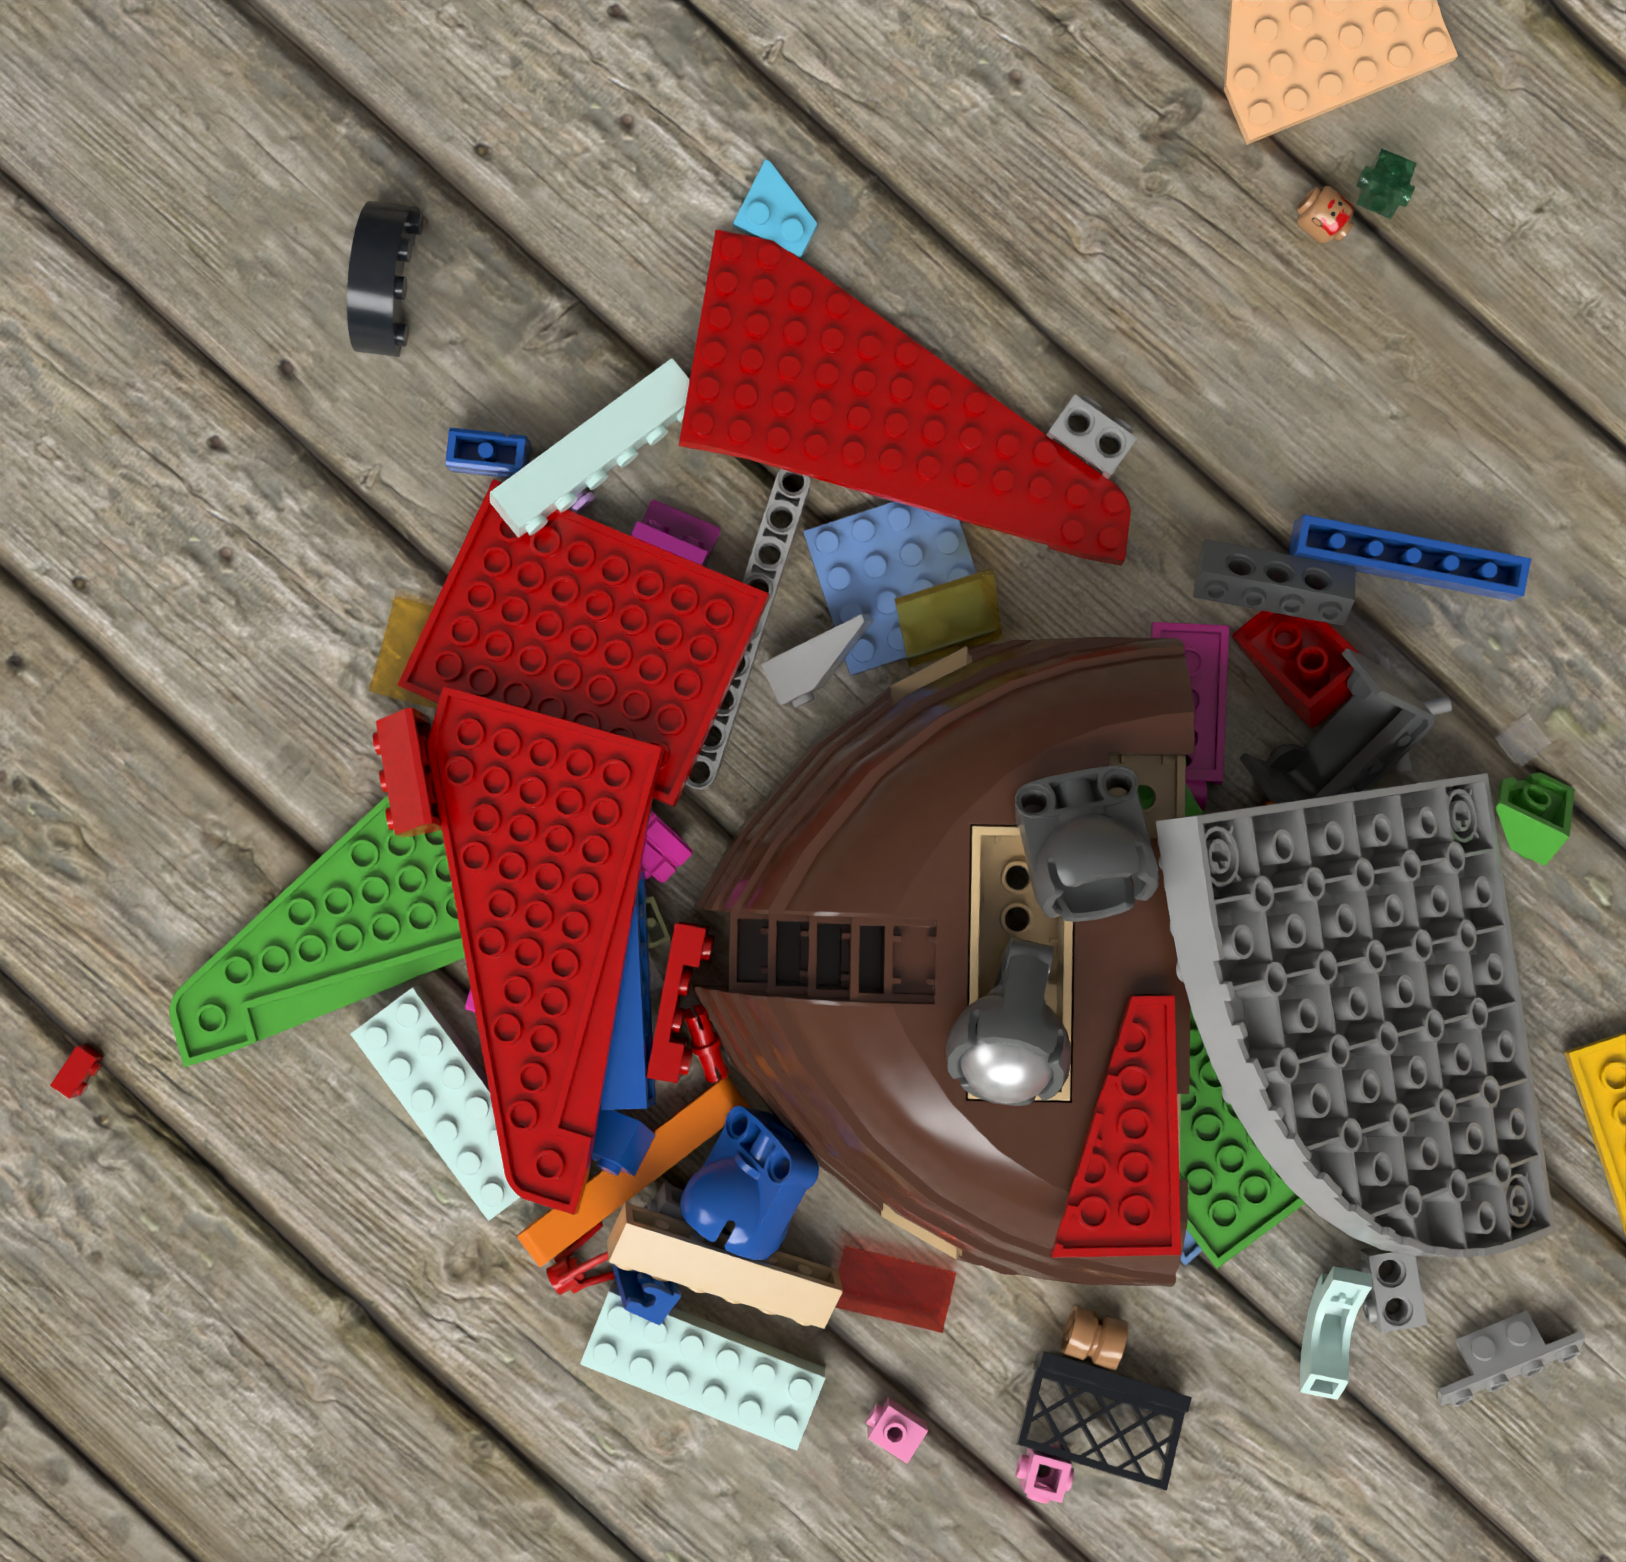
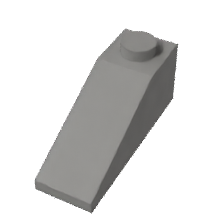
M871 613L861 614L761 664L780 706L792 703L794 708H797L815 699L813 692L825 686L874 621Z

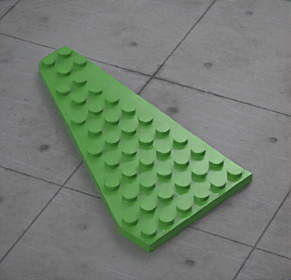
M388 795L176 991L170 1004L169 1016L183 1066L187 1067L224 1056L465 958L442 830L406 838L397 836L394 830L389 829L386 820L385 810L387 807H390Z

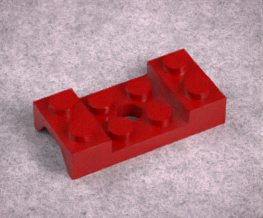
M683 921L675 923L646 1078L678 1083L681 1076L688 1075L690 1071L693 1052L691 1048H687L688 1038L674 1036V1033L679 1034L682 1031L683 1013L686 1009L679 1007L681 995L686 996L689 993L693 971L686 970V966L700 967L703 959L709 960L711 958L715 936L708 935L709 926Z

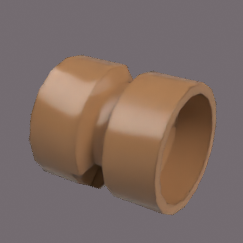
M1075 1305L1066 1323L1061 1353L1079 1360H1084L1087 1356H1090L1094 1365L1114 1371L1119 1365L1125 1349L1129 1329L1128 1322L1108 1315L1103 1319H1098L1096 1311Z

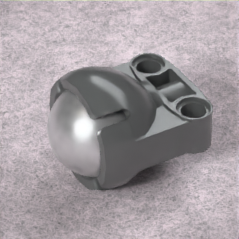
M1011 937L993 989L988 995L965 1007L949 1030L945 1046L948 1072L953 1079L959 1078L962 1088L971 1095L995 1104L1011 1106L1029 1105L1034 1102L1036 1095L1043 1101L1054 1097L1069 1077L1071 1044L1068 1032L1059 1017L1046 1005L1044 999L1046 982L1053 959V946Z

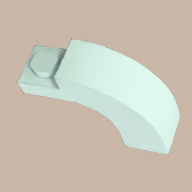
M1335 1266L1332 1267L1329 1274L1321 1273L1312 1295L1303 1335L1300 1360L1301 1393L1338 1400L1349 1382V1347L1352 1328L1357 1312L1372 1288V1274L1360 1272L1351 1267L1340 1268Z

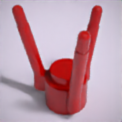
M599 1222L573 1242L566 1250L554 1257L556 1263L546 1268L548 1279L559 1295L569 1290L575 1294L586 1287L616 1279L614 1271L584 1279L586 1271L608 1260V1251L584 1263H581L576 1256L572 1259L570 1258L603 1227L602 1222Z

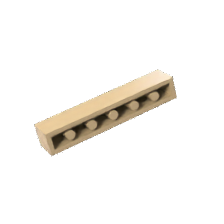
M626 1202L624 1203L607 1240L608 1262L615 1264L623 1270H636L649 1274L658 1281H671L687 1286L690 1290L697 1293L707 1292L720 1296L732 1304L742 1303L758 1308L761 1312L768 1315L778 1314L788 1317L803 1326L813 1325L825 1328L843 1292L837 1269L777 1250L766 1260H752L741 1257L725 1249L726 1241L730 1235L720 1233L717 1240L711 1242L701 1236L686 1221Z

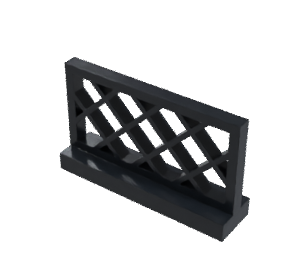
M1044 1351L1038 1353L1033 1367L1035 1371L1016 1445L1167 1491L1184 1415L1189 1411L1192 1397ZM1042 1379L1057 1383L1064 1396L1063 1399L1046 1408L1039 1395ZM1065 1386L1077 1389V1391L1069 1394ZM1083 1392L1093 1394L1101 1410L1083 1419L1073 1401V1398ZM1103 1398H1107L1115 1402L1107 1406ZM1067 1402L1078 1423L1060 1433L1049 1412ZM1037 1403L1041 1412L1033 1416ZM1123 1403L1131 1407L1138 1421L1120 1431L1109 1410ZM1139 1409H1142V1410H1145V1411H1148V1412H1152V1413H1150L1149 1415L1143 1417V1415H1142V1413H1141V1411H1140ZM1104 1414L1115 1434L1097 1444L1086 1424ZM1044 1415L1055 1436L1044 1443L1027 1439L1031 1422ZM1157 1415L1173 1419L1169 1436L1157 1442L1147 1424V1421ZM1141 1425L1152 1446L1134 1456L1123 1435ZM1081 1427L1092 1448L1077 1455L1070 1452L1063 1437ZM1118 1439L1129 1459L1118 1466H1113L1107 1463L1100 1449ZM1058 1441L1062 1450L1049 1445ZM1167 1443L1166 1452L1164 1454L1161 1449V1446ZM1154 1450L1162 1462L1159 1480L1145 1476L1137 1461ZM1095 1452L1099 1461L1087 1458V1456ZM1132 1464L1136 1472H1132L1123 1468Z

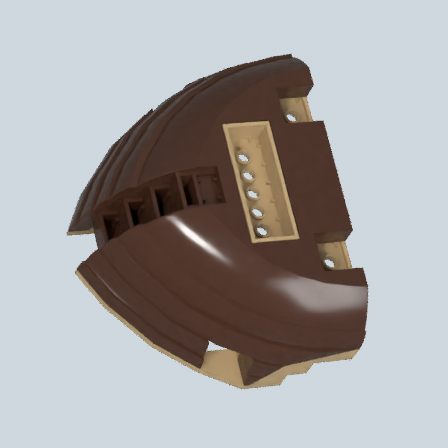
M1082 637L1011 640L1000 644L966 646L895 683L809 747L736 832L694 904L695 909L730 912L729 985L693 984V990L700 1004L707 1009L710 1022L720 1038L731 1063L770 1112L806 1145L818 1161L819 1167L877 1214L956 1260L983 1266L1005 1275H1023L1037 1279L1084 1285L1173 1287L1176 1283V1273L1183 1251L1188 1223V1179L1180 1173L1181 1094H1189L1191 1006L1185 984L1179 980L1176 973L1178 957L1174 937L1170 931L1171 920L1164 888L1163 870L1158 864L1161 855L1158 846L1156 821L1185 817L1186 756L1194 754L1195 711L1190 676L1184 655L1185 646L1180 639ZM1107 766H1125L1130 768L1138 778V786H1147L1153 792V802L1148 808L1143 809L1160 873L1157 890L1146 901L1135 898V904L1130 910L1102 919L1070 922L1065 921L1061 916L1054 919L1047 917L1035 898L1019 827L1015 821V795L1017 790L1029 782L1059 774ZM1113 788L1108 791L1114 796L1128 794L1123 788ZM1030 804L1024 809L1030 813H1038L1044 808L1038 804ZM1015 865L1025 868L1029 876L1026 886L1018 890L1010 888L1005 879L1008 869ZM1131 876V882L1134 890V882ZM1013 907H1021L1028 916L1027 925L1019 931L1010 930L1005 923V915ZM1011 937L1054 947L1044 999L1046 1005L1061 1020L1068 1032L1071 1044L1069 1077L1062 1088L1050 1099L1043 1101L1036 1095L1034 1102L1022 1106L995 1104L975 1097L965 1091L960 1085L959 1078L953 1079L948 1072L945 1050L948 1032L964 1008L988 995L993 989ZM1129 995H1174L1181 1255L1052 1258L1050 1256Z

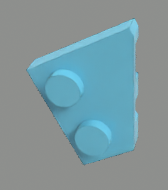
M765 159L733 222V228L752 237L772 240L802 259L817 229V222L773 164Z

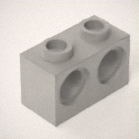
M1075 394L1046 436L1109 479L1137 440V437L1131 434L1133 429L1126 422L1119 418L1111 420L1101 413L1102 407L1096 401L1087 396H1083L1081 399ZM1071 416L1082 417L1087 424V430L1081 433L1072 431L1068 425V418ZM1105 437L1113 439L1118 446L1117 453L1112 455L1105 454L1099 447V440Z
M1377 1247L1359 1249L1361 1261L1356 1262L1357 1271L1372 1274V1288L1367 1295L1368 1299L1363 1301L1367 1322H1372V1325L1381 1333L1428 1325L1416 1256L1381 1250ZM1386 1260H1392L1394 1264L1392 1273L1387 1277H1380L1378 1270L1381 1263ZM1393 1298H1399V1310L1393 1315H1386L1385 1307L1388 1301Z

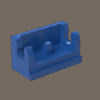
M612 1264L624 1310L660 1326L681 1297L678 1283L658 1281L649 1274L636 1270H623Z

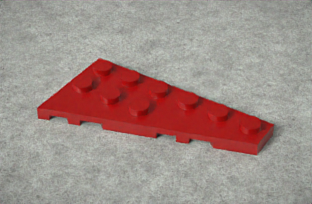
M1129 995L1050 1253L1052 1258L1181 1255L1174 995Z

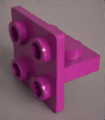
M652 500L642 522H636L631 536L706 567L721 531L717 526L657 500Z

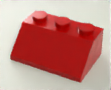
M411 707L377 720V732H373L372 737L377 755L382 756L384 769L379 770V780L383 792H388L390 807L386 808L385 814L389 829L394 830L395 835L403 838L441 831V822L427 751V743L431 732L429 716Z

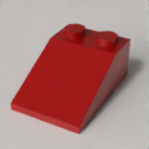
M1262 610L1232 634V639L1285 704L1311 729L1353 695L1347 688V682L1354 668L1342 653L1347 648L1358 654L1360 653L1328 623Z

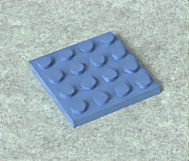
M894 501L803 531L834 627L861 614L871 613L874 620L845 658L850 676L995 628L959 520Z

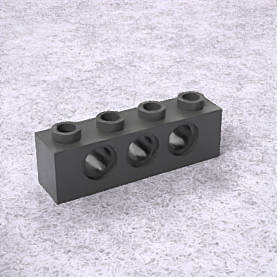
M1204 539L1196 564L1193 597L1345 626L1355 601L1356 567Z

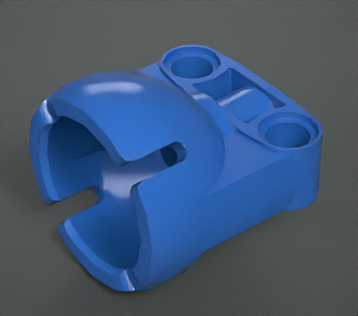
M736 1106L727 1114L725 1128L705 1164L687 1183L681 1196L680 1213L693 1229L711 1242L717 1240L727 1221H734L735 1227L726 1241L725 1249L735 1255L752 1260H766L780 1248L789 1230L792 1215L807 1189L811 1188L817 1181L819 1175L818 1161L806 1145L774 1115L766 1111Z

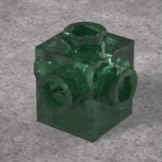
M1381 148L1371 167L1365 165L1358 178L1356 187L1360 188L1361 192L1356 205L1391 219L1399 205L1405 208L1412 197L1415 186L1410 184L1417 163Z

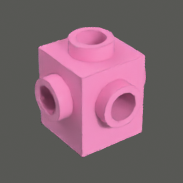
M1052 1444L1049 1445L1062 1450V1448ZM1027 1449L1026 1455L1021 1454L1019 1456L1015 1477L1020 1478L1019 1484L1024 1493H1027L1029 1499L1046 1504L1050 1500L1062 1503L1065 1491L1069 1492L1071 1488L1074 1468H1071L1072 1464L1070 1461ZM1040 1464L1049 1466L1048 1472L1044 1475L1037 1474Z

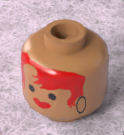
M1317 186L1305 195L1296 208V211L1299 213L1297 218L1299 227L1320 244L1330 242L1332 239H1336L1338 242L1341 241L1354 225L1350 221L1354 211L1353 205L1331 186H1325L1321 189Z

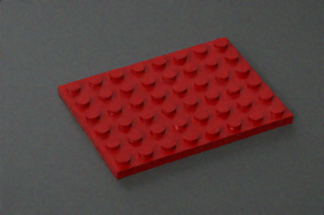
M493 479L397 686L436 704L439 702L442 687L445 686L665 747L653 798L676 807L770 599V595L570 510L562 513L558 509L546 517L548 520L547 524L533 535H529L526 532L518 538L490 503V492L502 484V482Z

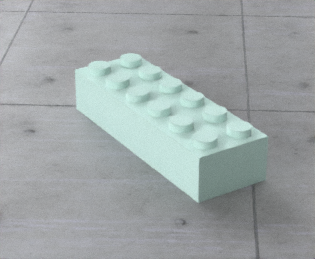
M420 985L412 987L350 1035L489 1221L519 1199L520 1196L509 1186L504 1174L487 1075Z
M612 1283L580 1365L796 1451L826 1378L825 1367L675 1307L672 1308L660 1326L624 1310L618 1285Z

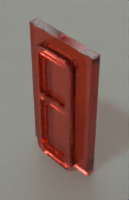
M844 1245L838 1269L843 1292L835 1308L943 1333L948 1307L951 1304L956 1271Z

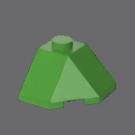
M1541 772L1530 774L1524 780L1517 781L1514 777L1503 779L1499 783L1496 810L1510 849L1526 859H1531L1545 866L1570 837L1575 789Z

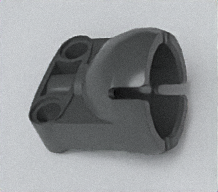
M1107 766L1059 774L1029 782L1017 790L1015 795V821L1019 827L1034 895L1047 917L1054 919L1061 916L1062 919L1070 922L1102 919L1130 910L1135 904V898L1146 901L1154 895L1159 885L1160 873L1138 793V778L1130 768L1125 766ZM1113 788H1123L1128 794L1114 796L1108 791ZM1030 804H1038L1044 809L1038 813H1030L1024 808ZM1131 876L1134 882V890L1131 882Z

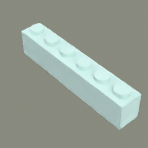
M671 358L490 492L491 505L518 538L526 532L529 535L535 534L547 524V516L557 509L560 513L566 511L578 500L576 496L586 487H589L590 490L597 488L608 478L607 472L617 464L621 468L628 465L638 456L637 449L647 442L651 446L656 444L668 433L666 428L676 420L681 424L690 379L674 359Z

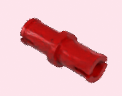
M695 1005L693 1008L698 1020L693 1016L690 1008L686 1009L683 1013V1018L686 1021L692 1038L690 1046L692 1052L699 1057L706 1081L710 1083L719 1082L715 1069L719 1071L722 1080L729 1074L728 1067L720 1050L722 1042L712 1028L707 1009L703 1005Z

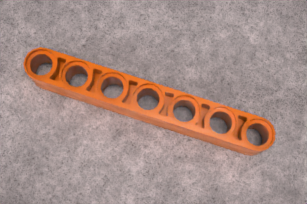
M728 1077L723 1080L722 1078L719 1079V1082H715L652 1131L655 1137L635 1176L620 1171L619 1175L615 1176L600 1170L587 1180L577 1214L572 1215L551 1208L516 1236L540 1268L725 1127L727 1114L732 1108L736 1106L748 1108L750 1105Z

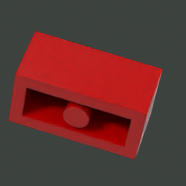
M85 1044L77 1045L50 1086L69 1099L81 1096L88 1088L87 1081L91 1075L95 1076L102 1067L100 1062L103 1056Z

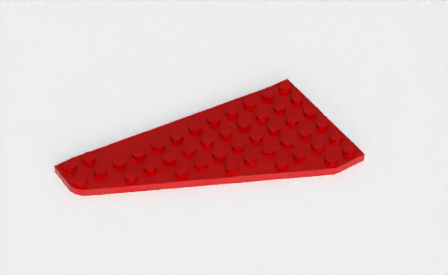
M715 230L678 446L749 459L1048 545V549L1083 559L1120 566L1125 562L1131 509L1127 497L1117 485L1060 444L1047 437L1046 434L776 242Z
M443 686L427 743V751L504 1174L509 1186L521 1198L575 1215L579 1212L589 1176L652 801L665 747Z

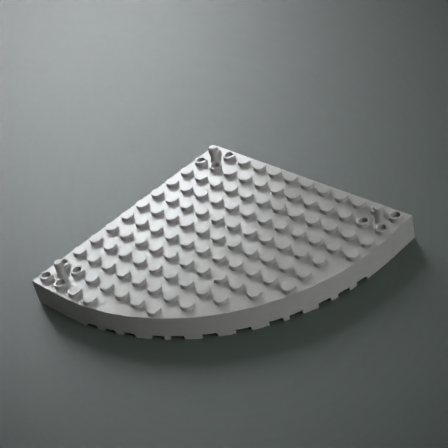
M1488 773L1156 821L1158 846L1161 855L1158 864L1163 870L1164 888L1171 920L1170 931L1174 937L1178 957L1176 965L1177 976L1185 984L1193 1017L1212 1067L1222 1085V1096L1225 1102L1232 1105L1237 1117L1260 1153L1286 1185L1320 1217L1349 1236L1381 1250L1412 1256L1486 1257L1517 1248L1556 1232Z

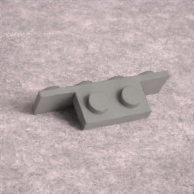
M1526 1310L1456 1339V1346L1471 1376L1440 1388L1437 1400L1440 1406L1449 1403L1453 1407L1470 1401L1474 1397L1473 1393L1486 1388L1488 1392H1493L1505 1387L1509 1383L1508 1379L1522 1374L1524 1378L1538 1374L1545 1368L1544 1364L1556 1359L1559 1363L1570 1361L1580 1354L1579 1350L1583 1347L1585 1336L1582 1331H1579L1545 1345Z

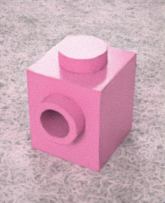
M889 1397L886 1398L882 1406L876 1403L865 1421L869 1425L867 1428L868 1439L905 1463L909 1462L928 1432L925 1420Z

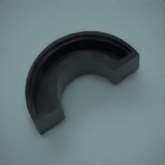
M368 201L361 210L351 247L347 283L348 331L350 342L355 352L400 357L401 346L406 347L409 327L408 324L404 323L401 300L405 299L407 293V277L403 276L405 262H410L412 246L415 245L416 235H421L424 221L423 212H420L416 206Z

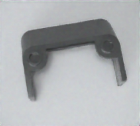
M1347 648L1342 655L1354 668L1347 682V688L1354 696L1304 747L1297 744L1280 745L1272 751L1266 761L1246 753L1239 759L1270 801L1274 803L1365 791L1371 789L1430 731L1435 722L1434 715L1380 664Z

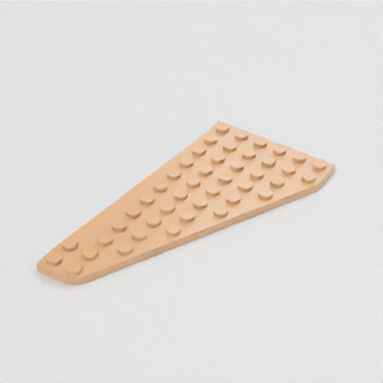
M1230 0L1224 92L1246 145L1452 62L1457 58L1458 54L1443 21L1437 0Z

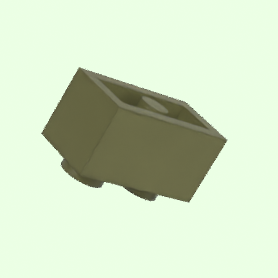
M655 895L646 898L648 948L651 949L672 940V936Z

